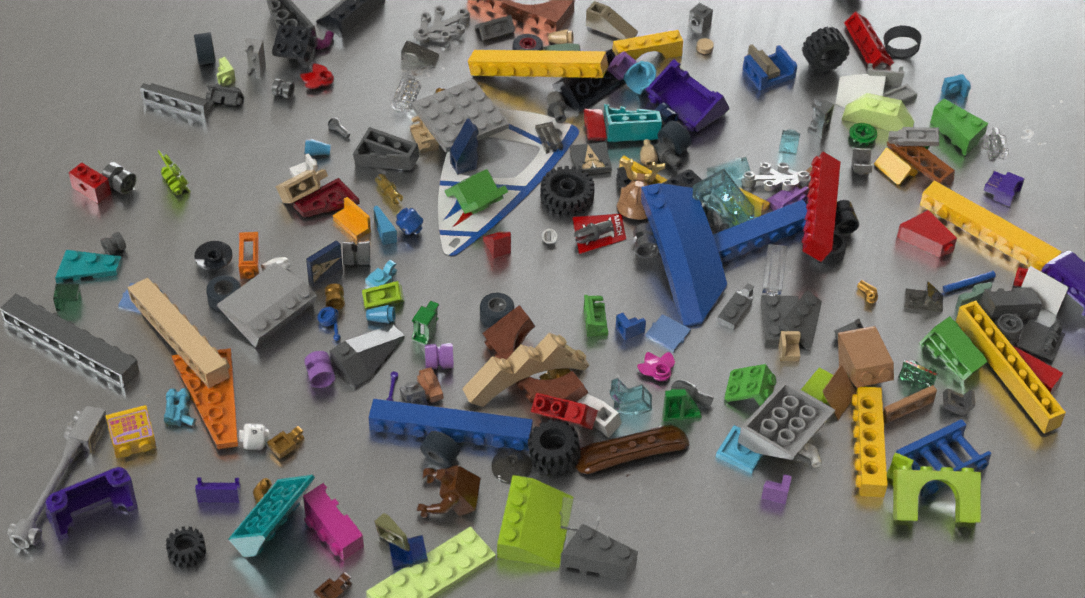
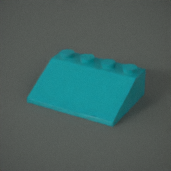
M314 475L278 479L228 538L243 557L257 556L262 552L265 543L271 540L279 526L288 520V515L299 507L301 499L315 479Z

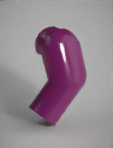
M326 31L324 39L318 38L317 47L314 48L321 50L329 47L334 33Z

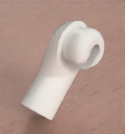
M280 257L265 262L261 265V268L264 271L276 262L283 268L288 269L291 264L288 262V258Z
M807 443L799 453L810 459L812 467L818 468L822 465L818 450L815 446Z

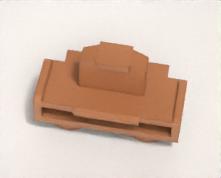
M432 368L420 370L417 382L425 390L426 399H429L430 402L444 399L440 383Z

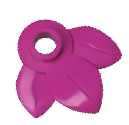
M647 352L644 363L638 364L637 368L646 376H653L658 381H666L671 377V369L675 365V360L670 352L665 353L661 358Z

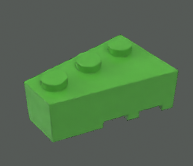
M942 99L934 107L930 121L935 128H939L941 134L947 135L952 140L951 143L954 146L957 145L962 150L964 156L984 139L988 127L987 122L946 99Z
M950 316L936 325L919 342L921 346L924 347L926 345L934 351L932 355L936 358L940 356L947 362L946 366L963 380H966L988 362L983 353L976 348L971 339L966 336L958 323Z

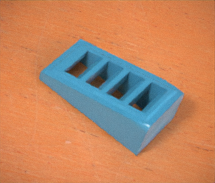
M374 206V221L382 244L396 243L397 230L378 206Z

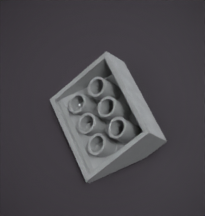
M275 262L218 303L217 307L256 348L311 307L317 295L303 280Z
M783 381L741 426L738 443L754 453L793 460L835 413V409L790 383Z

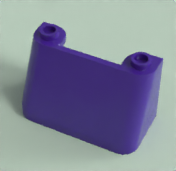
M673 59L646 88L649 94L648 99L654 104L667 103L671 110H674L679 115L678 119L685 123L684 126L690 132H698L723 116L730 108L722 94L718 91L711 92L692 78L688 71L680 69V63Z
M1065 251L1045 264L1041 272L1069 287L1066 293L1084 308L1081 314L1085 316V262L1075 253Z
M116 467L52 493L46 499L45 511L58 541L69 538L68 528L75 526L72 517L110 501L114 509L118 508V506L126 507L128 512L138 509L130 475L126 469Z

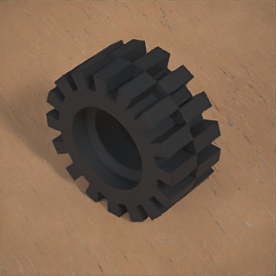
M183 526L181 531L177 528L174 530L175 534L172 532L169 534L170 538L166 539V550L171 563H176L178 567L182 564L183 568H187V564H190L192 567L194 562L197 564L201 562L200 558L203 559L205 557L206 546L203 534L199 533L197 528L193 531L191 526L188 527V530ZM183 543L194 544V547L188 551L178 550V547Z

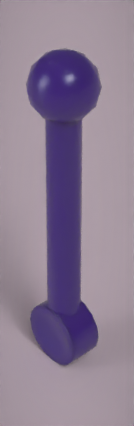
M395 371L390 374L392 380L389 397L386 399L388 401H394L392 397L395 380L398 379V372Z

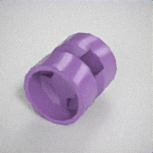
M426 344V368L437 369L438 366H441L442 369H453V344H441L440 347H437L436 344Z
M315 351L308 354L304 363L312 387L326 388L334 383L335 373L329 354L325 351Z

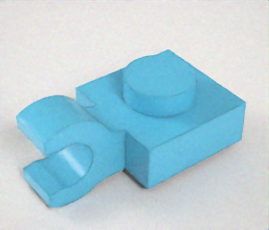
M389 260L383 270L377 268L365 279L366 284L372 288L391 283V276L397 272V269L394 268L396 263Z

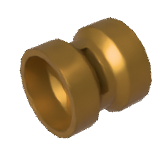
M336 283L326 286V307H332L337 310L342 309L345 305L343 286Z

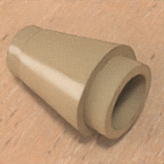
M566 29L549 33L548 42L553 44L573 43V31Z

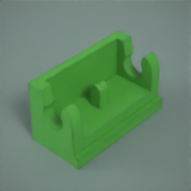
M584 295L583 308L587 337L608 336L605 303H595V301H603V297L599 295Z

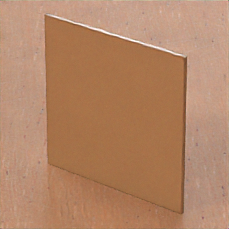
M842 364L822 391L830 407L835 409L834 414L837 420L840 419L851 403L852 395L856 394V390Z

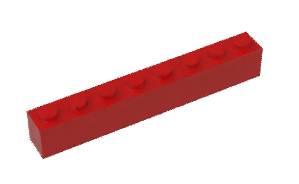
M825 152L815 156L811 163L810 190L807 195V214L805 216L806 224L803 229L804 237L802 239V251L820 262L832 251L841 161Z

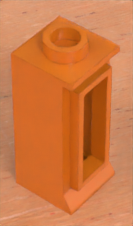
M240 232L238 265L240 279H251L259 274L258 232ZM253 241V261H244V242Z

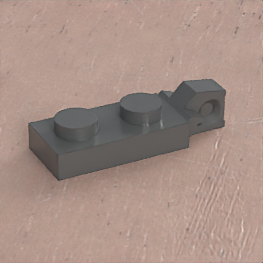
M747 283L742 291L738 290L735 292L717 316V322L734 330L752 305L754 286Z

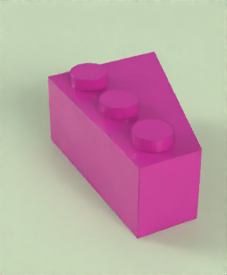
M322 483L303 496L304 521L309 528L313 527L316 530L321 541H326L329 544L334 555H339L345 560L364 547L363 534L347 514L344 516L336 507L339 505L338 501L330 499L326 493L327 487Z

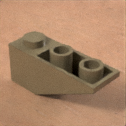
M594 1L586 10L585 26L621 40L636 37L638 31L607 5Z

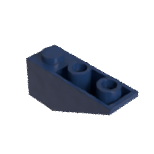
M470 118L466 119L450 149V164L457 175L477 169V161L479 160L477 135L479 131L476 124H473Z

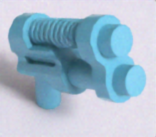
M182 388L179 392L176 389H169L166 393L167 401L164 422L168 425H177L179 427L181 422L194 426L196 419L187 416L189 412L187 401L190 400L188 389ZM179 401V404L174 405V402Z

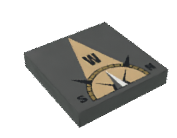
M605 142L570 145V152L576 170L581 168L583 173L586 171L589 174L612 172Z

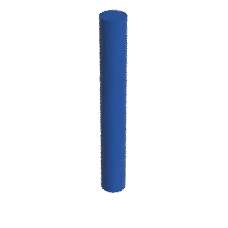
M994 271L954 282L943 286V291L948 293L995 278L996 274Z

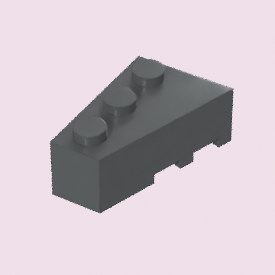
M372 127L368 128L353 152L356 167L412 170L420 157L417 143Z
M1031 287L1012 288V291H1005L1003 288H999L997 291L992 292L990 289H984L980 306L994 324L997 325L999 317L1008 313L1019 316L1022 321L1036 318L1039 316L1042 302Z

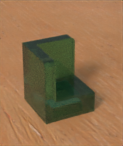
M79 284L55 285L53 301L56 311H64L66 301L81 299L82 294Z

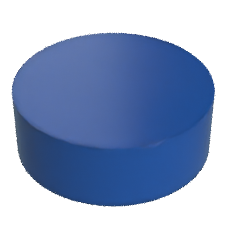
M325 307L320 310L317 318L322 326L327 327L337 321L338 314L334 308Z

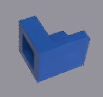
M624 313L616 315L615 328L624 340H628L645 333L646 320L644 318L638 320L636 317L628 320Z

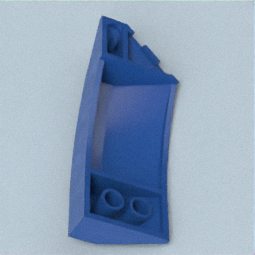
M662 183L641 187V203L653 231L681 322L686 327L702 324L708 312L717 303L721 293L726 290L727 281L710 225L695 188Z

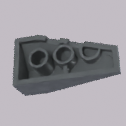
M391 324L346 340L330 350L332 367L356 389L374 376L376 369L383 365L385 358L390 353H393L403 341L405 335Z

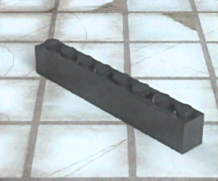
M15 293L0 308L3 321L122 387H125L139 373L138 361L133 355L122 352L118 347L109 345L102 338H97L87 330L78 328L71 321L67 322L56 313H51L43 306L34 304L27 297H22Z

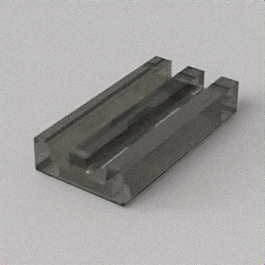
M552 122L535 125V131L546 154L550 153V150L556 152L558 148L560 151L563 150V144ZM546 127H549L556 144L553 143L550 133L548 132Z

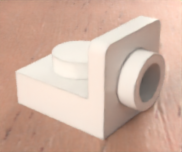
M306 154V162L289 168L291 176L294 177L306 170H315L317 172V161L312 159L309 154Z

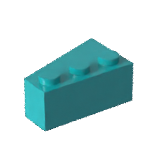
M604 104V121L608 142L658 139V132L662 129L659 111L637 108V111L626 110L624 106L616 109L609 108V104Z

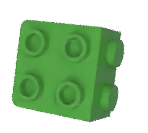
M766 364L734 369L730 372L724 398L727 402L754 398L758 405L761 406L773 393L774 386L776 385V376Z

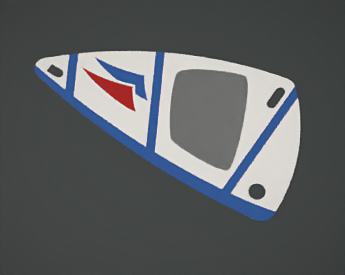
M498 109L509 123V129L478 140L479 147L477 148L479 160L477 161V169L457 175L450 164V152H448L441 173L438 195V222L443 252L450 256L459 254L511 212L542 181L543 176H546V173L550 172L578 136V128L567 122L558 124L555 118L542 114ZM553 129H559L562 131V136L555 138L550 135V132ZM488 169L497 188L505 185L508 192L503 195L504 198L490 204L486 209L474 214L471 212L464 214L457 198L454 195L447 197L444 190L478 172ZM455 238L460 239V243L455 248L449 246Z

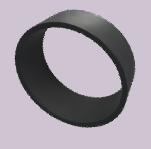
M905 25L890 28L884 34L886 52L896 58H908L915 55L920 49L921 33L914 27ZM897 37H908L917 42L915 46L908 49H897L888 45L892 39Z

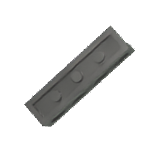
M143 83L140 87L143 101L206 119L215 106L214 101L151 83L149 85Z

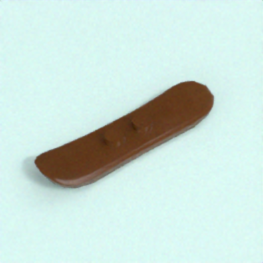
M674 425L658 426L633 434L591 443L581 448V457L578 459V464L575 468L580 473L590 474L635 459L688 448L690 444L687 435L679 427Z

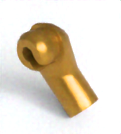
M861 280L857 288L865 292L868 302H876L878 300L877 288Z
M263 478L253 490V496L257 504L272 486V482L268 478Z

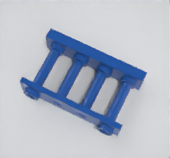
M962 419L896 450V453L914 460L912 470H920V466L915 460L925 457L936 471H941L943 465L932 454V451L936 449H941L956 466L954 471L961 472L962 468H974V472L984 470L989 465L992 454L990 451L979 455L965 439L964 432L967 424ZM953 441L958 442L972 459L963 463L948 444ZM929 481L922 487L920 495L921 497L928 494L933 495L947 485L941 481Z

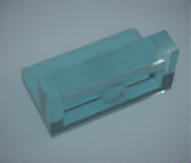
M738 157L708 167L707 171H713L717 185H721L741 178L745 172L750 171L747 157Z

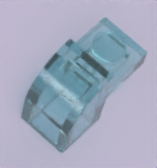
M619 378L611 380L610 396L614 400V410L623 415H640L652 411V394L643 384L628 389Z

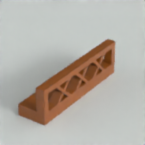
M887 142V146L932 181L935 180L940 184L945 182L948 185L954 181L955 170L925 147L902 146Z

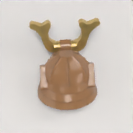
M620 158L619 163L624 166L627 177L632 181L626 187L621 188L617 210L627 218L647 219L641 203V187L648 186V183L654 181L657 173L665 169V164L652 162V173L647 175L632 171L633 159L626 160Z

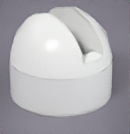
M551 228L545 229L542 233V239L548 244L554 243L557 239V233ZM547 231H550V240H547Z

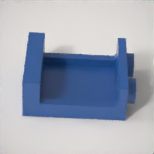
M780 45L776 46L774 54L768 55L779 68L780 76L767 80L768 75L751 55L744 56L742 69L759 90L796 78L797 63L792 60L787 51Z

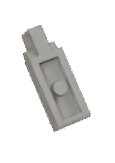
M903 127V129L898 131H889L888 141L891 144L902 146H939V128Z

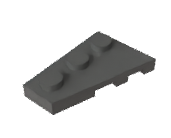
M761 295L765 344L779 345L780 334L783 331L779 324L798 302L799 296Z

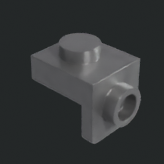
M853 149L852 168L857 174L865 175L872 173L871 149Z
M410 382L404 387L399 388L401 396L406 403L428 406L425 390L419 383Z
M948 388L943 392V405L949 411L964 416L975 407L976 401L973 390H969L964 395Z

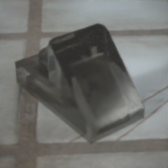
M927 281L925 291L905 289L904 307L942 312L943 295Z

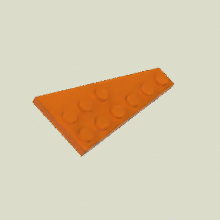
M231 348L217 350L220 357L225 358L229 363V378L210 388L204 384L179 355H171L172 361L217 449L238 447Z

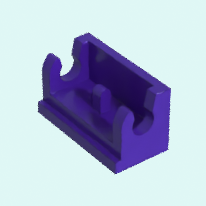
M197 477L198 485L195 486L198 503H239L241 492L240 478H235V483L203 482L202 477Z

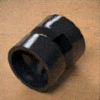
M848 200L837 201L835 228L842 235L851 234L860 225L853 205Z

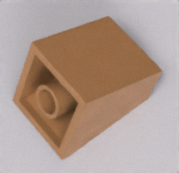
M875 326L838 333L839 367L842 364L850 381L856 387L894 380V362Z

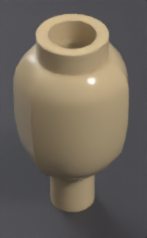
M647 139L643 142L644 146L640 151V160L646 168L652 169L651 164L652 162H658V156L655 147Z

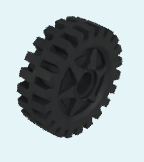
M560 166L557 167V171L553 168L551 173L547 172L546 176L542 178L540 188L541 201L546 208L549 207V211L553 212L555 210V214L558 215L560 212H562V216H566L567 213L570 216H574V212L577 215L581 214V210L585 212L587 207L590 208L591 203H593L595 193L594 181L589 176V173L586 171L583 173L581 168L576 170L574 166H572V169H569V166H565V169H562Z

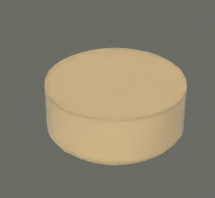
M702 38L697 41L696 49L701 54H709L713 51L714 43L710 39Z

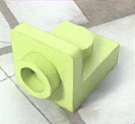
M225 57L218 59L220 66L218 67L219 73H217L218 84L224 87L236 82L234 69Z

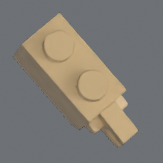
M325 169L317 172L315 170H306L275 187L283 203H293L318 190L321 185L320 181L328 177Z

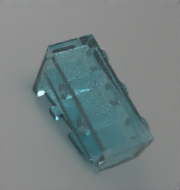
M725 169L693 185L692 198L700 200L710 210L714 209L720 213L721 217L736 226L754 219V206Z

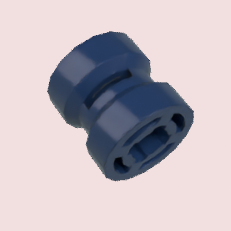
M662 103L655 109V111L660 112L664 126L669 121L677 122L679 115L674 110H671L667 103Z

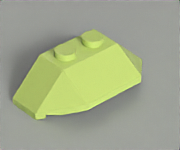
M866 93L847 104L842 116V120L867 123L875 128L889 131H898L903 129V127H913L914 120L902 100Z

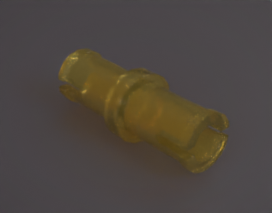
M384 174L378 175L382 180L380 181L376 177L375 182L382 189V193L388 196L395 205L399 204L396 198L402 202L403 196L396 190L395 184L390 182Z

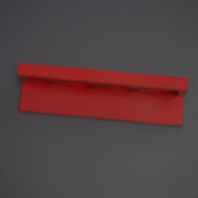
M855 11L844 24L867 64L872 63L873 69L881 62L891 66L894 62L886 52L871 23L866 17Z

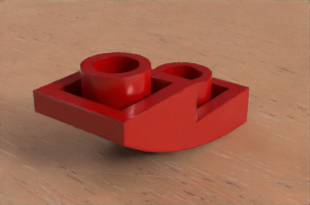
M584 109L587 140L605 141L606 129L602 110Z

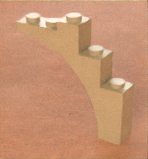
M548 333L535 348L521 344L507 360L492 356L462 390L470 403L484 407L507 387L533 374L559 368H574L585 371L590 365L586 360V355L581 350H575L566 345L567 341L563 336Z

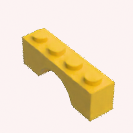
M679 30L613 41L612 50L616 56L625 51L635 61L641 55L652 51L660 52L668 59L682 56L683 39Z

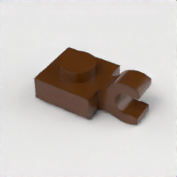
M344 572L335 581L329 578L314 590V596L316 598H342L345 596L344 590L352 585V582L349 581L351 577Z

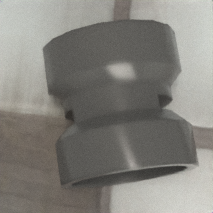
M276 78L272 85V95H282L286 99L292 98L295 84Z
M119 232L112 234L110 238L105 237L100 240L102 248L107 255H113L117 250L122 251L126 249V243Z

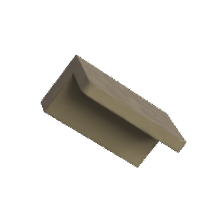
M753 44L749 45L748 55H751L768 75L767 80L780 76L779 68L763 50L758 51Z

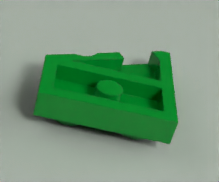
M686 389L665 391L662 413L663 421L702 418L699 407Z

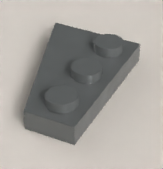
M806 290L779 324L783 331H799L801 334L799 343L807 350L813 344L822 301Z

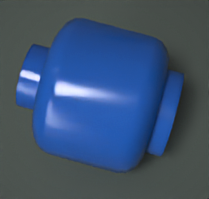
M406 207L397 214L396 225L404 234L416 235L423 229L421 226L423 218L414 208L408 209Z

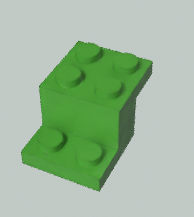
M485 169L444 190L447 197L454 195L457 198L464 214L468 212L474 214L486 209L490 204L504 198L503 195L508 190L505 185L497 188L488 169Z

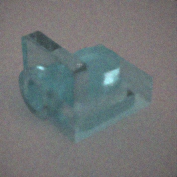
M792 129L783 130L779 152L796 155L800 133Z

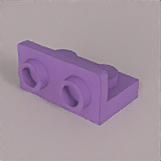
M795 186L791 191L782 189L766 201L770 202V208L773 211L802 199L806 202L808 200L809 188L805 186L800 189Z

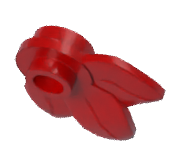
M313 64V72L300 74L307 88L314 89L322 85H330L334 82V76L331 71L320 64Z

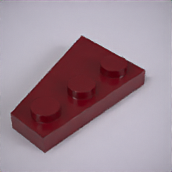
M337 178L293 202V207L303 217H308L344 208V198L346 197L356 205L360 204V199Z

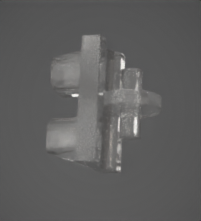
M993 127L990 135L985 134L979 140V146L987 150L990 162H995L997 158L1004 160L1008 156L1009 149L1003 147L1006 144V136L999 133V128Z

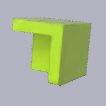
M894 453L891 465L887 471V483L893 485V471L899 470V466H913L914 460Z

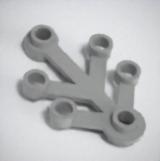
M436 6L433 26L427 28L428 23L431 22V14L428 12L422 13L421 26L414 31L413 37L420 44L428 42L429 39L448 42L451 39V33L456 35L464 34L465 27L462 24L470 21V12L466 8H461L456 15L441 22L442 16L445 15V8L443 6ZM457 21H458L459 23H462V24H456L454 27H450V26H449V25H451V24H453V23H455V22H457Z
M785 162L778 164V171L771 169V164L761 163L760 172L769 175H755V173L748 171L742 176L743 186L753 187L756 185V181H765L764 190L773 191L781 184L783 190L791 191L797 185L802 187L809 186L811 176L807 171L796 172L789 169V164Z

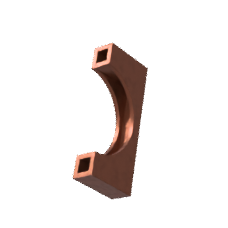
M467 0V3L503 16L511 15L514 20L550 33L560 31L573 14L575 8V0H550L534 5L521 4L511 0Z
M519 305L482 333L487 339L484 343L490 351L494 349L497 352L494 354L495 357L507 360L523 343L528 333L536 326ZM573 371L560 378L551 380H539L529 376L516 382L521 391L525 389L528 392L525 396L531 404L534 402L536 393L577 402L589 393Z

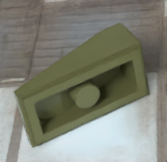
M383 513L374 521L379 537L406 551L411 550L406 534L387 513Z

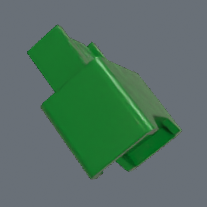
M430 300L426 307L421 306L412 319V340L424 345L429 343L436 332V323L439 320V317H437L438 303Z

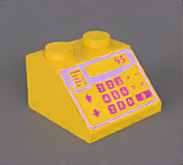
M146 405L105 415L116 459L157 448Z

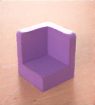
M624 51L614 57L607 71L618 80H621L625 72L637 62Z
M784 474L781 484L766 480L761 499L786 504L792 476Z

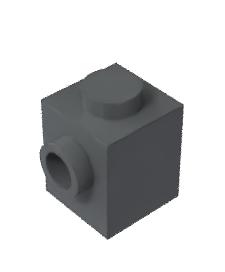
M698 3L689 12L688 27L703 33L712 24L713 9Z

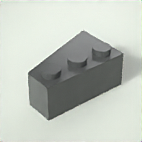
M582 523L561 553L560 568L567 569V567L580 569V572L587 573V571L600 573V576L626 581L637 565L638 551Z

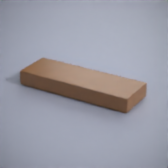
M932 385L884 407V423L888 424L934 403L937 389Z

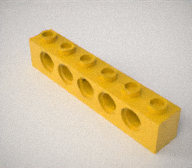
M857 387L856 394L852 395V406H855L852 420L856 422V426L853 429V437L857 438V442L854 444V454L858 455V459H855V471H858L855 484L856 488H859V496L884 498L887 489L882 388Z

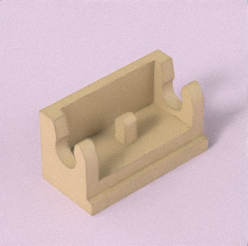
M418 116L412 118L413 123L419 121L418 124L410 126L415 143L418 144L419 152L425 153L438 150L439 143Z

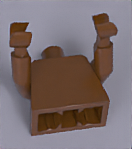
M459 465L446 469H437V471L432 468H425L423 470V479L427 476V483H432L435 479L441 482L439 494L443 500L440 503L431 504V506L418 504L416 510L421 511V517L426 518L428 513L446 514L451 509L459 516L476 511L481 480L479 476Z

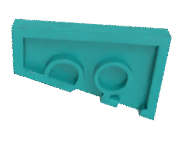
M66 250L55 276L56 283L73 278L74 281L81 280V277L92 276L93 278L117 276L122 264V257Z

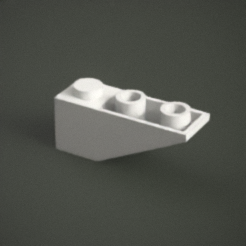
M586 394L577 401L598 410L594 427L608 438L622 424L619 413L604 401L589 394Z

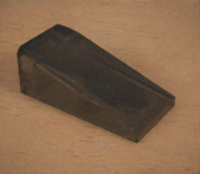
M406 41L401 50L402 61L435 67L439 58L438 53L410 41Z

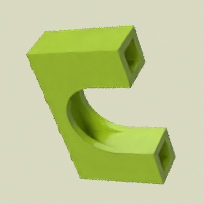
M899 466V470L893 471V521H918L919 492L927 482L936 480L948 485L954 493L955 523H981V472H974V468H962V472L954 471L953 467H941V471H933V467H920V470H912V466Z

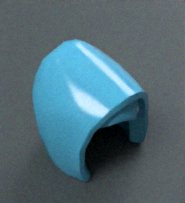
M640 61L632 65L625 72L623 78L633 92L641 94L656 79V69L653 64Z

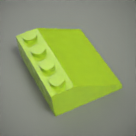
M513 475L497 542V558L560 568L561 553L564 548L574 497L534 478Z

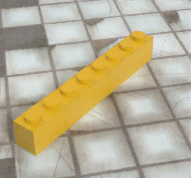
M474 50L468 59L471 76L603 78L608 68L606 51Z
M935 180L922 193L920 201L922 207L1028 267L1032 266L1041 271L1045 264L1059 256L1062 252Z
M977 301L960 306L956 318L959 327L971 339L976 348L983 353L989 365L1041 431L1047 433L1061 427L1066 412Z

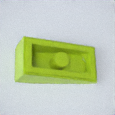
M399 281L362 290L365 309L405 302L402 285Z

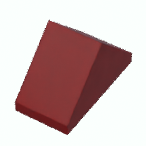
M499 231L483 236V240L493 258L511 253L510 232Z

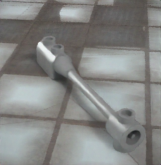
M86 406L82 412L76 411L73 419L76 424L74 427L68 426L65 430L64 437L67 438V443L62 460L29 518L20 519L17 525L12 523L9 526L8 536H10V541L14 545L25 549L29 548L30 544L38 545L41 540L42 530L39 529L36 521L46 505V499L53 493L69 463L81 451L92 452L107 425L105 410Z

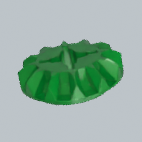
M867 123L854 124L849 130V138L853 139L854 143L859 142L860 145L865 143L868 146L869 143H874L878 135L877 130Z

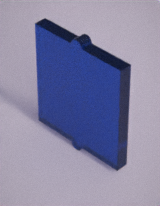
M423 535L407 538L410 551L389 543L394 570L428 562Z

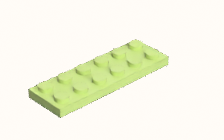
M470 526L367 590L366 596L368 598H436L496 560V554Z

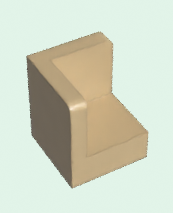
M781 331L778 345L780 361H800L799 342L801 334L799 331Z

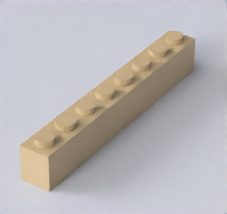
M147 277L127 287L133 304L208 388L229 378L228 369L230 366L228 361L220 357L217 349L209 345L207 338L199 334L197 327L189 323L186 315H182L179 312L176 304L170 302L168 296L160 291L156 283H152Z

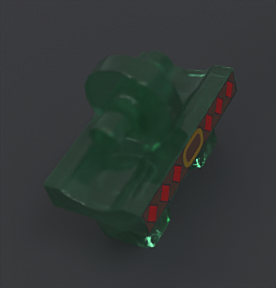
M905 359L898 378L909 382L910 387L914 388L916 385L925 389L935 384L938 373L932 368L927 369L920 366L914 360L909 361Z

